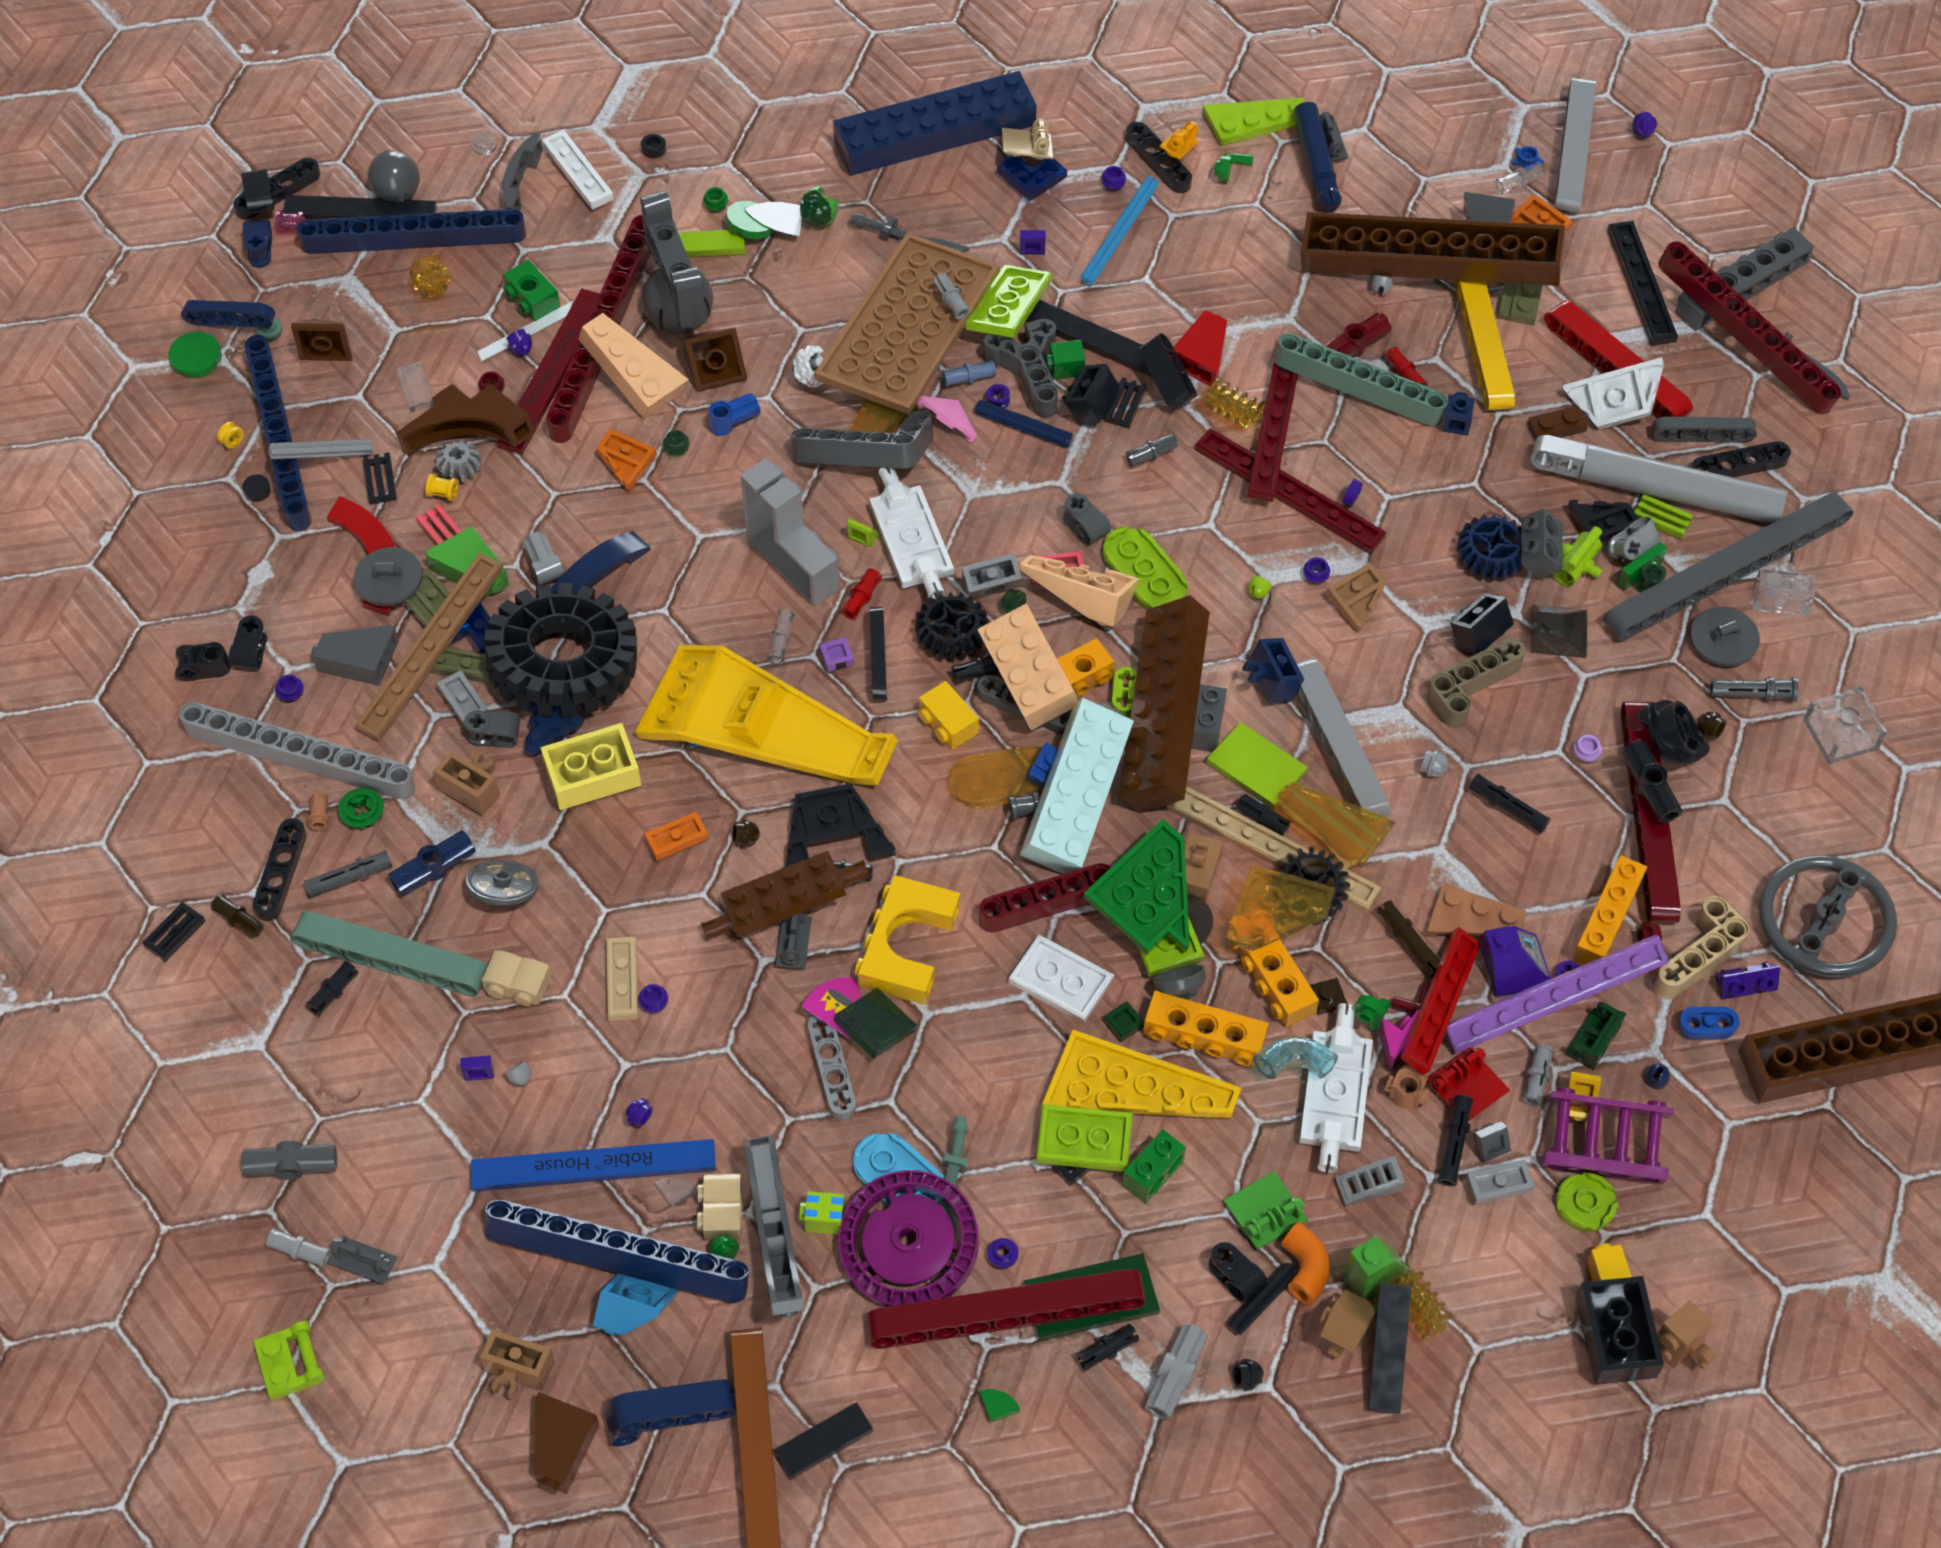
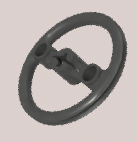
M1825 855L1805 856L1794 859L1774 872L1761 894L1759 904L1760 921L1768 941L1783 958L1796 967L1812 974L1835 978L1861 974L1883 960L1896 937L1897 914L1888 891L1870 872L1846 859ZM1815 869L1836 871L1838 876L1834 882L1833 891L1830 896L1823 897L1818 901L1811 915L1809 931L1801 936L1796 946H1792L1780 933L1775 922L1773 903L1777 890L1788 878L1803 871ZM1860 886H1864L1877 901L1883 917V931L1879 943L1870 953L1858 960L1846 963L1819 961L1817 958L1823 948L1824 939L1827 935L1834 934L1838 930L1845 917L1846 902L1856 894ZM1837 901L1831 915L1827 918L1822 929L1819 930L1825 916L1828 915L1833 904Z

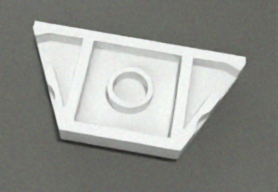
M1660 357L1565 384L1563 389L1599 430L1651 416L1664 367V360Z

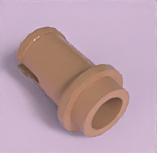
M313 793L309 798L310 815L307 817V823L311 829L322 831L330 823V817L327 815L328 796L324 793Z

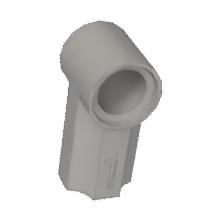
M537 531L529 534L523 540L524 547L531 560L534 577L539 586L558 580L564 574L561 561L557 554L554 555L545 533Z

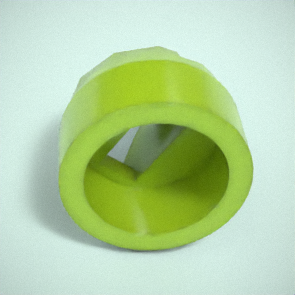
M1253 576L1248 586L1249 594L1253 598H1265L1272 584L1263 577Z

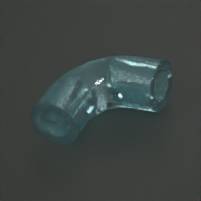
M1292 1036L1277 1039L1265 1046L1254 1056L1253 1061L1258 1071L1268 1079H1275L1290 1066L1304 1067L1321 1079L1333 1069L1338 1060V1055L1327 1046L1311 1038Z

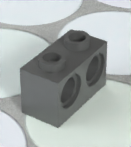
M1545 509L1521 518V564L1539 577L1563 569V523Z
M1200 684L1191 749L1213 752L1217 748L1227 688Z

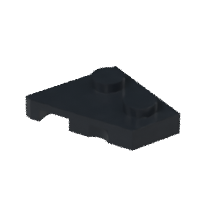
M1570 500L1568 503V509L1583 532H1590L1595 526L1602 530V534L1599 537L1601 543L1610 540L1613 536L1629 527L1632 522L1639 519L1630 504L1625 502L1607 503L1605 501H1594L1593 505L1578 504V500Z

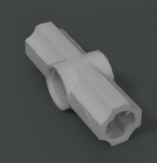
M1183 1324L1171 1352H1167L1157 1374L1158 1380L1145 1406V1409L1152 1415L1160 1419L1170 1420L1183 1390L1186 1391L1197 1367L1196 1362L1208 1338V1334L1202 1328L1193 1324Z

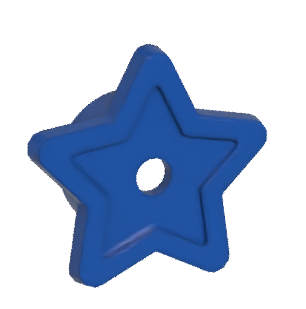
M1524 146L1521 149H1515L1517 157L1512 161V165L1522 166L1528 173L1531 172L1533 166L1543 165L1544 160L1538 157L1537 148Z

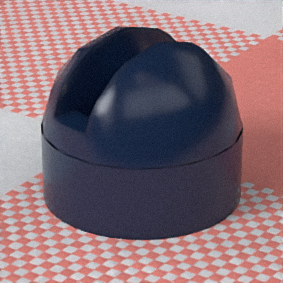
M1655 1063L1648 1067L1644 1079L1649 1087L1657 1090L1663 1089L1669 1082L1670 1072L1665 1065ZM1657 1071L1662 1073L1658 1081L1653 1078Z

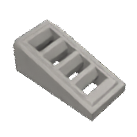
M1395 1156L1376 1161L1335 1177L1344 1206L1400 1192L1403 1190L1405 1183ZM1385 1172L1389 1173L1391 1181L1387 1180ZM1377 1175L1380 1185L1376 1186L1372 1176ZM1360 1179H1365L1368 1187L1367 1190L1363 1189ZM1353 1181L1356 1194L1352 1195L1348 1182Z

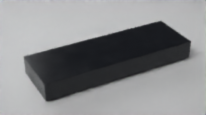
M856 1402L775 1449L774 1452L788 1477L792 1480L871 1434L873 1427Z

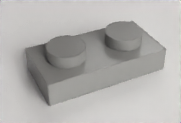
M461 670L437 682L439 691L464 728H466L464 720L468 713L476 710L488 711Z
M1525 1160L1468 1172L1466 1175L1475 1205L1530 1193L1535 1188Z

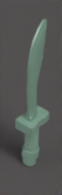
M964 1116L955 1117L952 1129L954 1135L951 1155L945 1152L942 1166L948 1167L945 1179L954 1186H956L959 1170L965 1173L969 1160L962 1158L965 1134L968 1132L967 1118ZM940 1200V1206L950 1217L955 1233L954 1212L945 1202Z

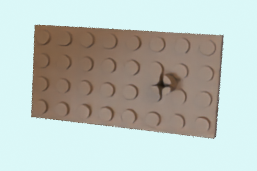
M906 233L814 373L815 380L909 415L963 331L967 320L976 310L999 274V265ZM946 273L955 288H959L961 291L960 296L970 310V313L965 318L956 319L948 304L943 303L942 295L933 282L937 274Z

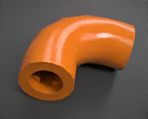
M1297 1222L1281 1243V1247L1291 1253L1300 1265L1298 1273L1288 1284V1289L1299 1302L1305 1305H1312L1323 1292L1329 1280L1330 1259L1324 1243L1301 1222Z

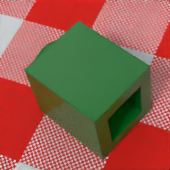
M1081 340L1050 343V354H1046V365L1048 370L1052 369L1054 380L1079 377L1085 366V356Z

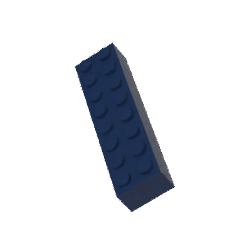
M1020 71L833 120L834 142L849 175L852 176L1002 135V128L1022 130L1033 127V123L1036 120L1037 105Z

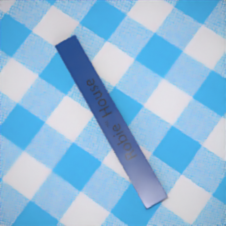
M714 1139L471 1159V1188L475 1192L716 1171Z

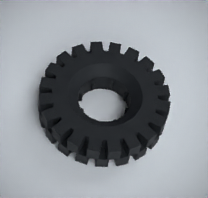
M559 583L558 594H553L549 584L536 586V598L526 589L515 594V603L508 599L498 607L499 615L493 613L488 622V630H485V658L489 680L494 689L499 687L500 695L505 700L510 702L516 698V707L529 712L537 703L538 715L552 717L555 706H560L562 718L576 717L575 705L579 704L586 715L598 711V700L606 706L617 700V691L624 693L630 686V677L634 678L637 661V636L634 622L632 619L628 620L627 610L621 604L614 607V598L604 592L595 599L594 588L582 585L578 594L573 595V584ZM564 632L584 639L588 643V649L582 655L573 659L552 660L538 654L535 651V643L546 635Z

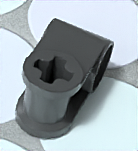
M1074 493L1066 498V510L1063 514V521L1078 536L1082 543L1089 546L1111 532V525L1107 517L1086 496Z
M476 710L466 715L464 720L467 729L466 735L467 740L472 745L512 748L517 745L520 717L516 713Z

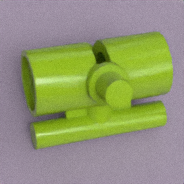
M1593 527L1590 532H1582L1572 545L1569 543L1565 545L1563 543V569L1552 573L1557 582L1567 587L1573 586L1583 573L1585 575L1589 573L1594 578H1598L1603 570L1594 564L1595 561L1593 559L1602 548V543L1599 540L1602 530L1599 527Z

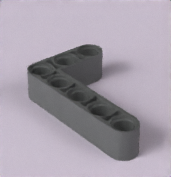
M914 411L910 413L896 433L800 428L792 431L790 434L793 459L797 462L901 469L915 466L933 441L932 419L928 411Z

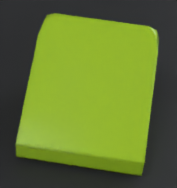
M848 519L847 521L848 538L872 547L880 532L854 520Z

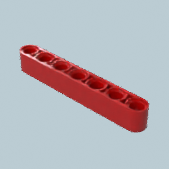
M1569 300L1562 301L1544 315L1547 327L1603 374L1645 362ZM1661 375L1652 414L1656 418L1686 417L1693 411L1691 400Z

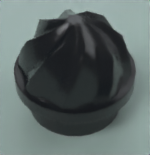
M1242 1359L1240 1363L1233 1365L1232 1379L1238 1389L1243 1388L1245 1391H1251L1263 1381L1264 1371L1258 1362Z

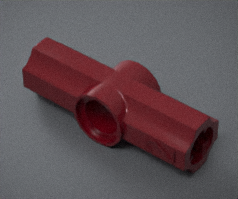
M1376 313L1361 323L1349 324L1345 327L1343 334L1323 346L1351 357H1359L1364 353L1365 347L1390 333L1392 326L1386 315Z

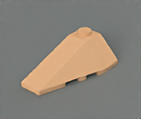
M1033 555L1028 556L1019 564V569L1084 616L1097 621L1102 626H1114L1124 617L1139 584V578L1118 571L1105 569V574L1089 571V566L1080 564V567H1065L1063 561Z

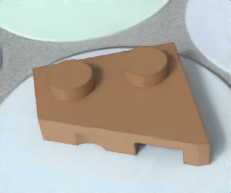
M1370 562L1328 587L1326 594L1358 633L1383 591L1386 581Z

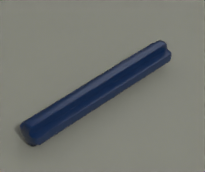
M979 400L976 404L975 413L977 415L1069 448L1073 441V434L984 400Z

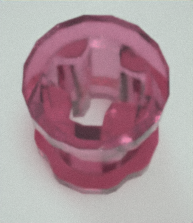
M278 210L275 216L276 232H297L298 224L306 220L305 213L291 214Z

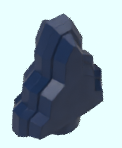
M536 703L530 710L532 712V716L529 719L531 730L526 736L525 752L532 756L540 754V747L550 745L553 741L563 740L569 732H576L583 725L584 719L577 713L576 717L562 718L560 706H555L552 717L538 715V704Z

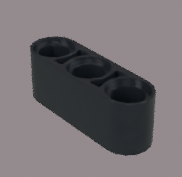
M1163 333L1158 334L1139 348V352L1164 401L1172 410L1176 411L1197 396L1195 387L1173 345Z

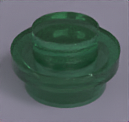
M673 430L664 438L663 447L668 454L678 456L688 451L690 441L682 431Z
M1019 589L1007 591L1001 601L1002 608L1006 613H1009L1026 604V594Z

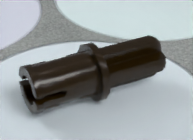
M219 894L213 899L211 909L226 918L230 926H237L251 937H258L264 928L263 924L248 914L244 906L236 905L224 894Z

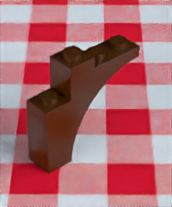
M451 384L431 398L434 404L433 407L397 431L396 435L402 450L409 456L429 444L458 436H487L504 441L515 448L532 436L535 431L529 414L492 384L471 399Z

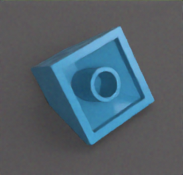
M618 1273L600 1292L593 1326L601 1328L607 1334L624 1335L657 1318L676 1297L679 1289Z

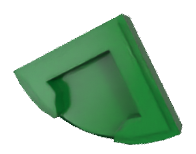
M996 1389L980 1390L979 1395L990 1423L1020 1413L1017 1402L1007 1393Z

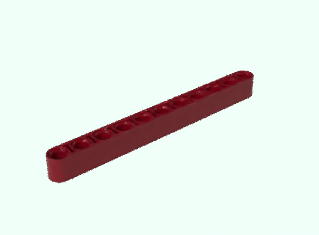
M642 214L637 215L632 220L588 322L604 313L620 326L650 257L644 235ZM580 341L546 417L550 439L556 443L567 442L573 436L601 371V366Z

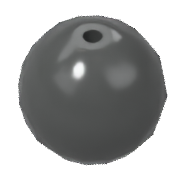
M388 150L380 153L371 161L367 172L370 188L375 195L385 201L398 202L404 199L407 200L416 192L420 182L419 169L415 161L409 155L398 150Z

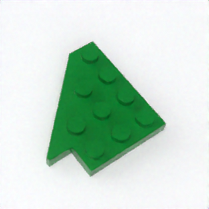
M1164 819L1155 825L1100 877L1083 896L1087 902L1147 955L1166 936L1185 952L1189 949L1190 945L1184 837Z

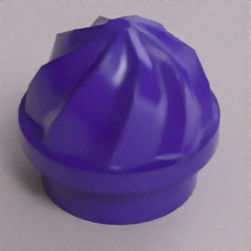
M1642 112L1634 117L1632 129L1635 134L1641 138H1646L1655 133L1657 121L1651 113Z
M519 329L506 337L509 343L507 347L515 355H526L531 350V335L527 334L524 329Z

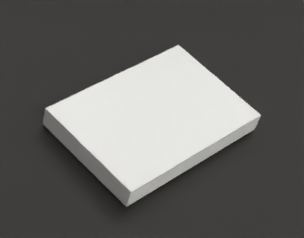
M1038 934L1010 975L1008 983L1085 1024L1114 980V974Z

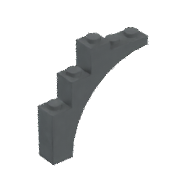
M774 1135L746 1139L743 1142L770 1305L773 1315L791 1317L798 1314V1311L805 1309L792 1245Z

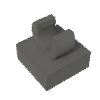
M1502 1121L1495 1124L1488 1123V1127L1481 1130L1477 1128L1473 1130L1479 1157L1484 1162L1511 1151L1508 1127Z

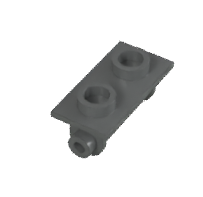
M1328 112L1322 113L1320 118L1332 161L1348 159L1347 151L1333 115Z
M799 913L782 920L776 967L805 969L812 917Z
M342 1236L340 1239L334 1238L331 1242L330 1250L334 1252L328 1263L384 1285L398 1257Z

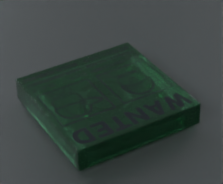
M878 988L873 989L836 1013L833 1020L873 1059L914 1033L917 1028V1024Z

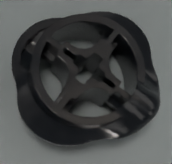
M1661 700L1656 703L1651 702L1639 711L1638 719L1649 730L1653 745L1664 761L1685 765L1690 762H1697L1709 753V743L1702 735H1699L1691 712L1682 702H1672L1669 700Z

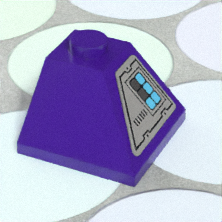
M1513 925L1484 931L1480 949L1496 998L1517 994L1551 979L1537 934Z

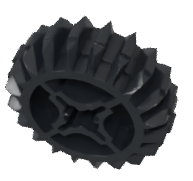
M951 591L946 597L939 593L937 600L930 597L928 604H922L920 612H917L915 623L916 638L918 643H921L923 651L929 650L931 657L939 654L941 661L946 656L950 657L952 662L956 656H960L964 660L966 653L974 656L976 649L982 648L983 640L977 629L989 623L987 621V614L985 610H982L980 602L974 603L972 596L964 599L962 592L958 597L953 596Z
M1309 847V854H1303L1301 848L1297 849L1298 857L1296 858L1293 854L1288 853L1287 859L1289 863L1285 861L1278 863L1282 871L1275 870L1273 876L1277 880L1271 882L1272 888L1277 890L1273 893L1274 900H1280L1278 908L1280 910L1287 908L1286 916L1288 918L1297 913L1296 922L1298 923L1302 921L1303 916L1307 917V922L1310 925L1313 924V917L1317 916L1319 922L1323 923V914L1325 913L1330 918L1335 917L1332 908L1340 911L1343 909V904L1339 900L1347 901L1348 894L1344 891L1350 889V883L1344 881L1349 878V874L1347 871H1341L1344 867L1343 862L1334 863L1336 856L1333 853L1325 858V849L1323 848L1319 850L1318 855L1314 854L1313 847ZM1317 866L1322 869L1317 872H1311L1305 867ZM1296 872L1300 882L1294 887V891L1289 894L1287 883L1291 875ZM1332 877L1335 887L1330 897L1326 899L1322 888L1327 884V880ZM1305 879L1307 882L1312 881V884L1315 882L1316 891L1314 889L1310 890V887L1306 889ZM1305 899H1311L1317 905H1304L1298 903L1297 900L1301 902Z

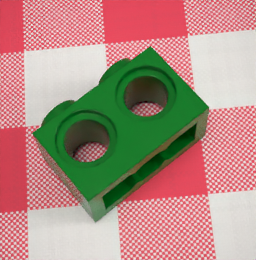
M1162 1129L1126 1168L1122 1186L1144 1204H1147L1184 1163L1186 1147Z

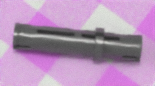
M384 850L364 859H361V857L356 858L354 863L309 880H304L310 898L360 878L366 880L369 878L368 875L393 867L387 851Z

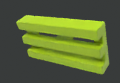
M1643 494L1637 509L1634 511L1639 519L1651 517L1656 529L1679 539L1683 538L1693 518L1692 514Z

